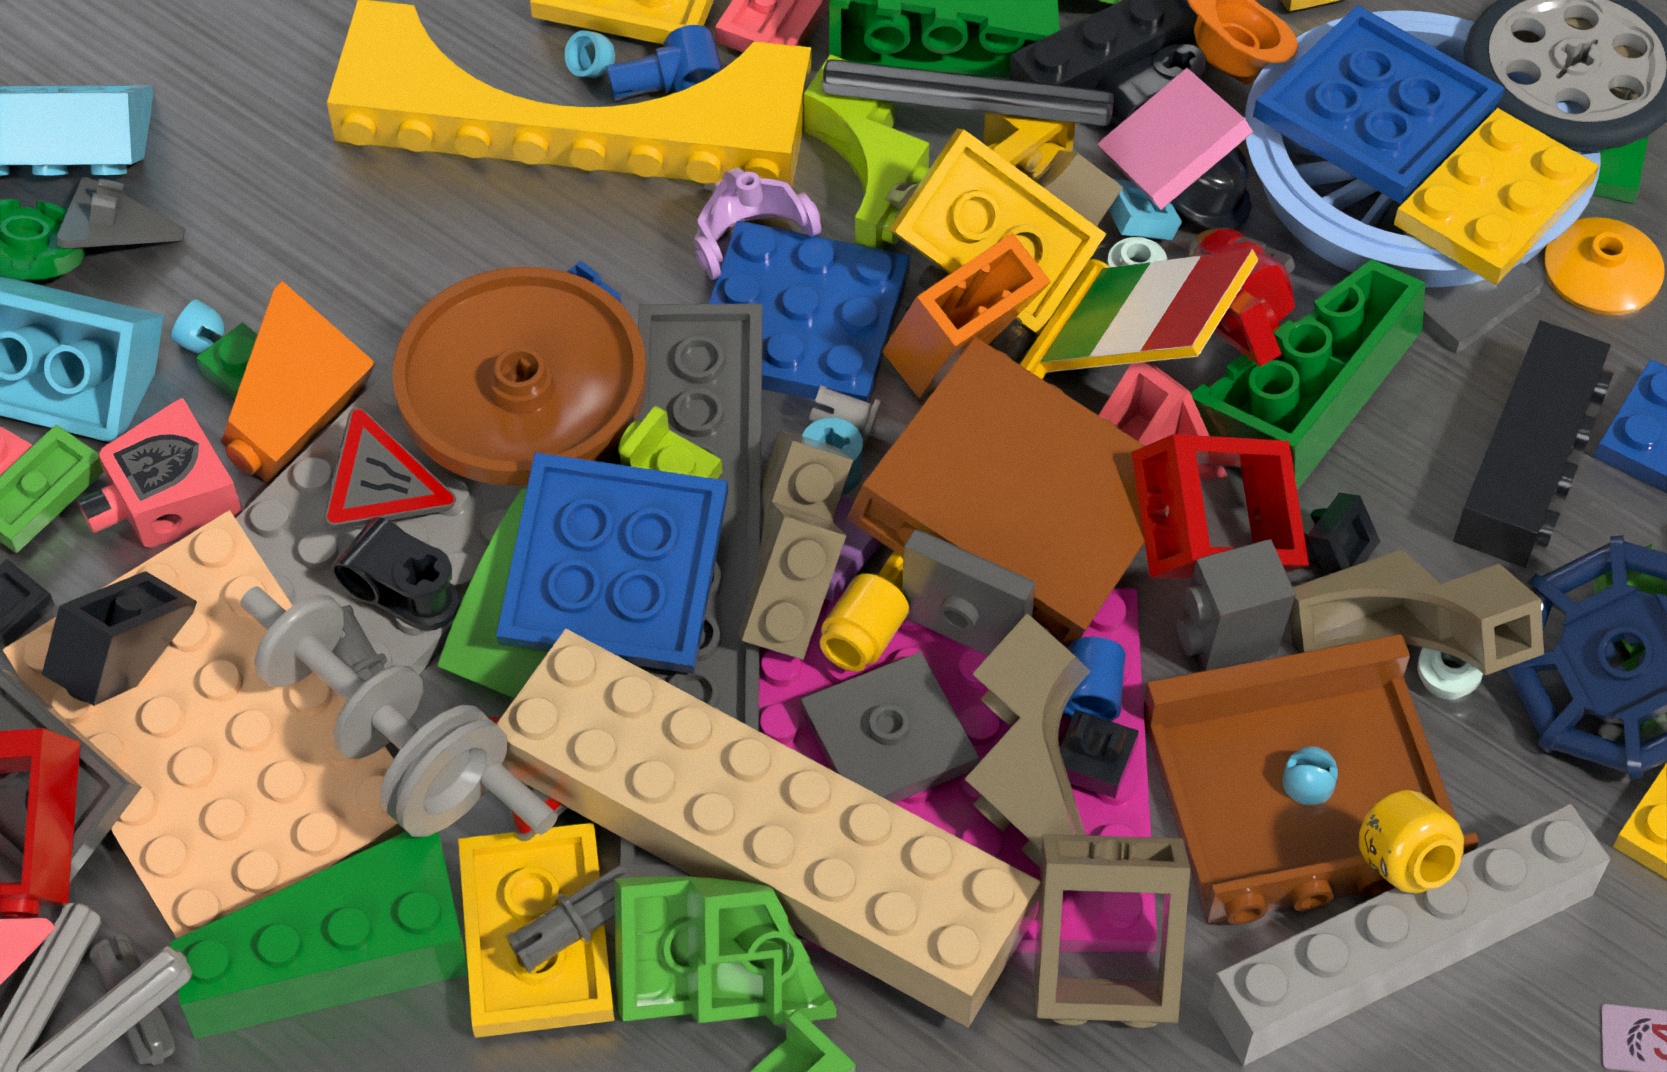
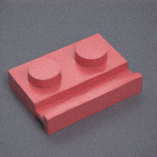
M732 0L715 26L716 43L744 52L754 41L804 47L829 8V0Z

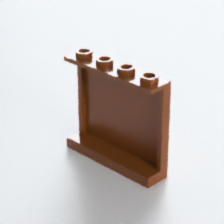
M975 337L862 484L847 516V520L903 557L904 546L916 529L1033 580L1036 585L1032 618L1067 648L1070 642L1082 638L1145 543L1131 454L1132 451L1145 445L1118 429L1111 421L1101 418L1065 395L1058 387L1045 382L1017 364L1004 352L994 349Z
M1402 634L1147 682L1143 705L1144 723L1179 836L1185 844L1190 871L1207 924L1226 920L1234 925L1247 924L1262 918L1267 912L1291 907L1302 912L1312 911L1326 906L1336 898L1360 894L1363 898H1375L1396 888L1364 860L1359 848V831L1365 815L1376 802L1388 794L1401 790L1421 792L1456 820L1404 680L1410 654ZM1304 746H1317L1327 750L1337 764L1338 780L1334 793L1327 801L1319 805L1300 804L1290 798L1283 788L1282 776L1285 764L1295 751ZM1476 832L1464 835L1463 855L1477 849L1479 839Z

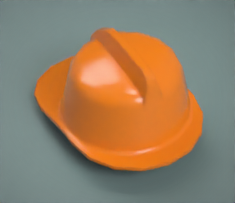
M1187 0L1190 7L1198 15L1194 27L1195 40L1199 49L1203 51L1206 61L1219 71L1232 76L1238 81L1250 84L1268 63H1284L1296 56L1299 45L1293 31L1283 20L1255 0Z

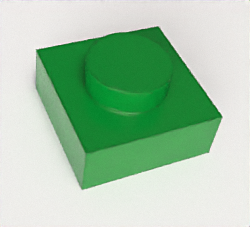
M243 322L196 357L200 372L234 402L258 336Z

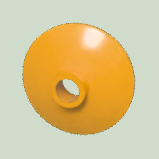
M1591 217L1576 220L1562 235L1546 246L1543 258L1544 272L1554 291L1571 305L1586 312L1599 315H1624L1640 310L1656 297L1664 279V262L1652 240L1637 228L1610 218Z

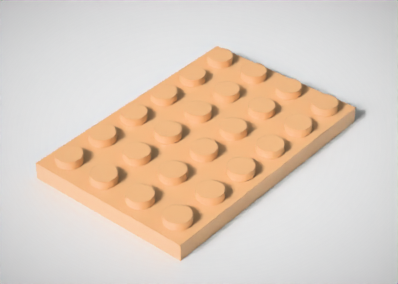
M230 510L105 586L107 587L147 571L197 601L194 613L137 687L93 706L88 702L73 698L65 688L43 676L42 671L56 617L3 649L19 678L142 787L112 826L111 831L176 939L406 831L380 806V789L386 771L394 760L386 746L376 753L361 759H348L334 745L333 730L338 715L346 701L314 672L301 681L286 687L268 686L256 675L255 656L259 644L268 630L241 607L240 602L243 595L249 589L258 586L285 610H288L293 605Z

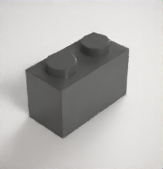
M1271 539L1196 560L1190 587L1185 589V607L1182 618L1177 620V633L1183 651L1187 656L1195 655L1202 672L1276 657L1296 594Z

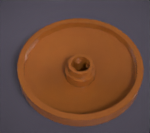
M525 266L508 267L487 271L461 280L440 292L420 309L406 327L398 343L393 363V386L401 420L410 437L428 457L451 472L468 479L496 485L522 486L528 485L535 452L599 461L620 443L626 429L637 420L644 403L647 388L646 354L639 329L629 312L615 297L600 286L580 276L557 269Z

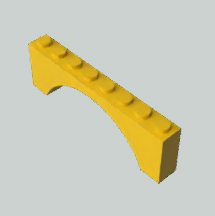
M358 0L329 93L327 107L334 140L354 145H376L403 148L415 152L430 151L457 154L470 158L521 161L526 164L575 167L587 171L602 170L629 173L642 177L657 176L693 180L698 183H716L722 180L726 171L738 167L744 172L756 173L759 178L787 182L792 188L804 128V92L811 83V47L754 41L737 59L723 70L680 92L641 103L612 107L561 106L514 96L496 89L465 72L444 55L430 39L420 22L414 5Z

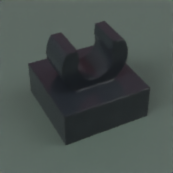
M1341 492L1338 493L1327 509L1321 508L1312 511L1310 516L1315 526L1309 534L1304 533L1308 560H1318L1325 576L1366 562L1380 543L1378 534L1361 496Z
M1075 709L1060 747L1069 782L1116 799L1137 745L1139 731Z

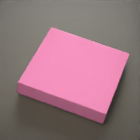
M1186 68L1098 142L1097 145L1104 155L1161 210L1245 140L1253 130L1242 115L1192 71Z

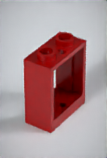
M1172 434L1131 452L1150 578L1192 579L1197 559L1236 549V547H1210L1198 465L1241 467L1252 543L1271 539L1286 573L1309 566L1289 441ZM1167 505H1168V508H1169L1168 516H1166V513H1165V510H1166V506H1167Z
M44 728L0 731V774L30 772L22 881L0 883V916L33 918L39 916L40 906L68 905L81 742Z

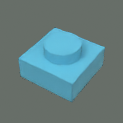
M1113 179L1123 189L1108 211L1121 235L1172 240L1182 223L1173 205L1169 203L1160 210L1131 181Z

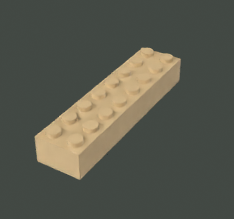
M568 629L563 631L497 722V725L507 735V753L502 765L523 783L693 877L718 878L770 886L788 916V922L795 933L969 1028L1036 916L1041 885L1039 880Z

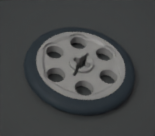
M1497 0L1483 11L1469 30L1464 45V64L1505 87L1503 96L1496 104L1494 111L1499 108L1572 150L1596 151L1623 147L1646 138L1667 122V26L1657 15L1635 0ZM1579 17L1589 21L1593 28L1579 30L1568 25L1565 20ZM1526 30L1535 33L1541 40L1534 43H1526L1515 38L1512 33ZM1621 45L1632 46L1638 49L1643 56L1638 58L1623 57L1614 50V47ZM1588 54L1586 63H1581L1584 57ZM1565 65L1570 66L1567 68L1566 73L1562 76ZM1519 71L1525 72L1533 76L1537 82L1529 85L1517 84L1507 74ZM1626 87L1633 90L1639 98L1630 101L1622 100L1615 97L1610 92V89ZM1563 100L1574 101L1582 105L1586 111L1580 114H1570L1559 109L1556 103Z

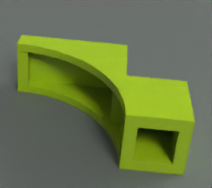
M831 54L827 59L844 60ZM824 63L804 92V132L820 139L836 150L850 164L861 182L865 196L855 216V244L884 250L888 242L896 244L900 239L889 231V228L896 220L895 216L899 209L885 198L891 189L900 182L920 183L929 171L930 143L892 128L897 115V106L890 101L829 95L823 92L822 76Z

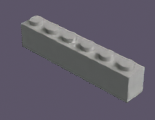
M1569 804L1463 855L1455 875L1440 887L1427 889L1426 892L1419 894L1406 893L1398 888H1394L1216 973L1208 1010L1241 1064L1245 1066L1593 896L1611 858L1573 805Z

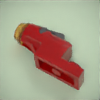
M1214 228L1206 230L1193 239L1188 249V257L1253 249L1258 258L1256 265L1222 317L1214 333L1261 367L1282 355L1273 332L1279 329L1278 322L1284 319L1295 307L1294 294L1289 274L1295 268L1293 258L1290 254L1266 247L1263 242L1247 238L1234 229Z

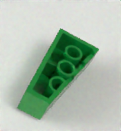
M829 0V56L831 54L853 62L984 77H1009L1012 53L1060 31L1058 0Z
M1374 259L1369 260L1315 300L1314 310L1297 322H1292L1289 319L1278 330L1273 332L1282 355L1260 367L1242 354L1226 366V375L1209 388L1202 384L1191 392V396L1209 436L1289 441L1298 490L1422 332L1426 282Z
M405 831L170 942L171 949L174 951L180 950L187 957V963L193 971L191 979L178 989L180 1006L195 1040L468 975L466 954L439 832L430 836L412 837Z

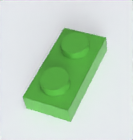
M57 424L0 476V542L15 553H18L104 472L98 457L99 453Z

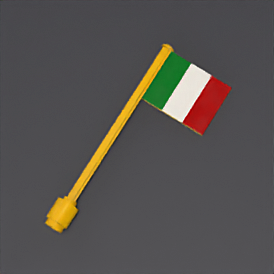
M1253 249L1110 268L1100 260L1089 259L1080 276L1020 365L1043 379L1047 372L1198 357L1256 265L1258 258ZM894 551L879 574H859L855 576L822 624L823 635L820 639V648L832 663L842 669L857 672L863 670L866 665L877 662L909 613L908 602L902 593L904 557Z

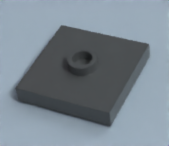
M916 529L913 531L904 546L902 593L909 605V613L906 619L989 656L1027 613L1032 617L1036 585L1033 580L926 532Z
M922 652L800 699L801 712L830 769L892 803L967 774L979 764V756Z

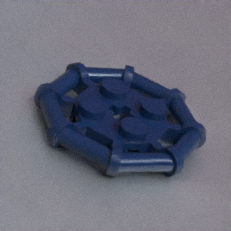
M1624 535L1610 536V543L1543 576L1535 573L1527 582L1530 590L1541 599L1543 631L1552 607L1566 616L1563 623L1565 628L1560 642L1557 641L1554 651L1544 652V655L1500 671L1502 674L1509 676L1540 736L1538 745L1550 754L1557 750L1629 774V779L1644 778V772L1667 761V732L1642 744L1640 737L1641 723L1667 711V596L1655 593L1656 596L1639 591L1638 587L1628 585L1627 573L1629 569L1667 580V553L1626 542ZM1612 571L1613 586L1578 603H1574L1564 595ZM1625 639L1631 647L1640 644L1644 646L1646 653L1638 657L1639 666L1637 668L1627 671L1623 666L1613 668L1609 665L1607 660L1616 655L1613 644L1618 640ZM1547 670L1559 671L1573 698L1560 715H1558L1537 672ZM1586 713L1597 716L1606 722L1623 724L1625 744L1574 729V726Z

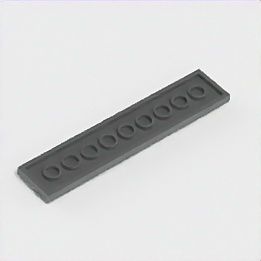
M639 304L638 329L643 339L646 354L647 388L644 403L637 420L642 422L654 406L666 411L669 430L722 459L723 473L718 479L728 481L729 491L695 674L635 666L759 731L760 646L741 641L738 632L752 589L761 547L762 304ZM621 837L620 866L628 869L634 877H693Z

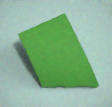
M527 487L521 488L494 533L463 597L437 665L440 668L514 699L548 654L546 651L500 645L496 637Z
M683 876L614 879L616 1012L623 1022L692 1014L698 1023L767 1016L774 1025L786 1024V1018L796 1009L801 1011L810 1021L836 1018V1007L822 986L810 963V958L804 946L795 935L788 922V916L770 886L718 878Z

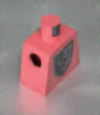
M183 398L171 403L104 446L100 450L98 457L109 486L77 500L80 510L93 534L128 519L141 544L149 548L184 538L228 510L231 511L235 518L242 513L234 482Z

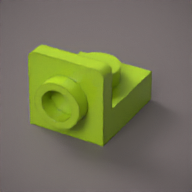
M657 406L652 408L642 422L634 421L626 429L619 443L618 452L621 465L712 479H718L723 473L722 459L669 430L667 412Z

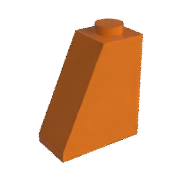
M1011 233L918 295L882 352L918 399H920L940 384L975 337L989 345L1048 287L1051 281L1017 237Z
M283 281L273 289L221 443L226 447L225 452L228 458L237 468L249 475L256 473L267 484L366 386L376 363Z

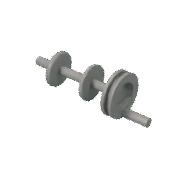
M258 586L249 589L243 595L240 602L241 607L268 630L259 644L254 660L255 673L268 686L286 687L301 681L314 672L346 701V704L340 711L333 730L334 745L348 759H361L376 753L389 742H392L400 750L386 771L380 789V806L412 837L430 836L448 828L465 815L487 790H490L539 835L546 833L555 824L558 814L502 765L507 753V735L496 723L489 720L479 708L471 705H459L440 713L420 729H417L410 722V719L417 710L423 694V679L415 670L409 666L395 665L379 671L367 681H364L332 652L340 639L344 627L343 608L331 596L317 594L303 599L288 610H285Z

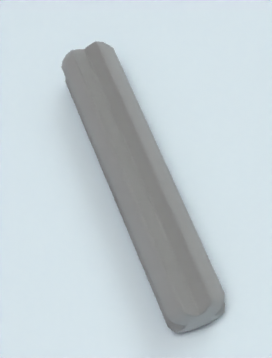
M68 903V905L64 906L54 924L56 929L46 938L0 1020V1072H18L20 1063L29 1056L101 925V917L91 910L90 907L81 903Z
M169 947L160 949L22 1061L18 1072H77L191 979L193 971L187 963V957L180 950L174 951Z

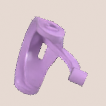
M736 167L726 171L722 180L715 183V192L704 206L697 220L698 231L693 241L696 249L694 252L701 270L705 271L711 280H714L721 276L719 262L723 261L716 240L731 227L735 226L737 220L744 222L772 217L788 219L798 223L809 236L813 237L821 233L820 214L816 205L806 193L802 192L796 195L787 182L759 178L754 172H744L741 168Z

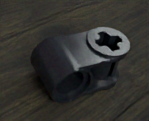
M1173 44L1164 47L1156 54L1127 67L1115 69L1107 74L1099 82L1096 89L1113 93L1114 103L1111 122L1116 127L1186 68L1201 79L1206 65L1205 55L1201 49L1194 45Z
M373 517L331 565V571L335 579L351 595L363 602L374 604L421 630H436L447 626L455 619L460 607L459 594L455 586L450 583L452 580V565L447 554L441 549L411 536L399 526L382 517Z

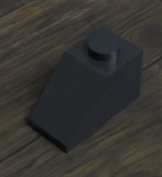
M144 571L59 605L42 675L65 688L73 698L88 702L93 706L138 686L194 613L197 601L149 572Z

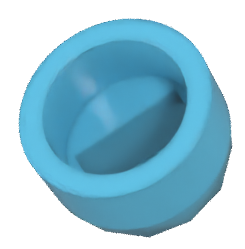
M585 30L578 31L570 37L566 44L565 63L569 71L576 76L586 78L603 76L607 72L606 65L614 64L615 62L613 44L600 33Z
M195 299L183 309L172 329L171 339L191 352L202 353L214 344V342L209 340L214 332L224 336L225 327L223 319L213 308Z
M1304 746L1288 758L1282 776L1283 788L1290 798L1300 804L1319 805L1327 801L1334 793L1338 780V769L1335 759L1327 750L1317 746Z

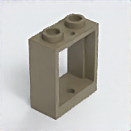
M1042 834L1041 885L1038 898L1033 979L1037 1018L1051 1019L1063 1025H1081L1089 1020L1121 1021L1128 1026L1138 1028L1152 1027L1159 1022L1178 1023L1190 881V864L1182 838ZM1063 890L1165 894L1158 981L1058 977Z

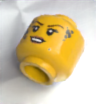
M1401 790L1388 794L1376 802L1365 815L1359 831V848L1364 860L1393 886L1402 892L1419 894L1426 892L1427 889L1444 885L1455 875L1463 855L1464 835L1458 822L1424 794L1418 791Z

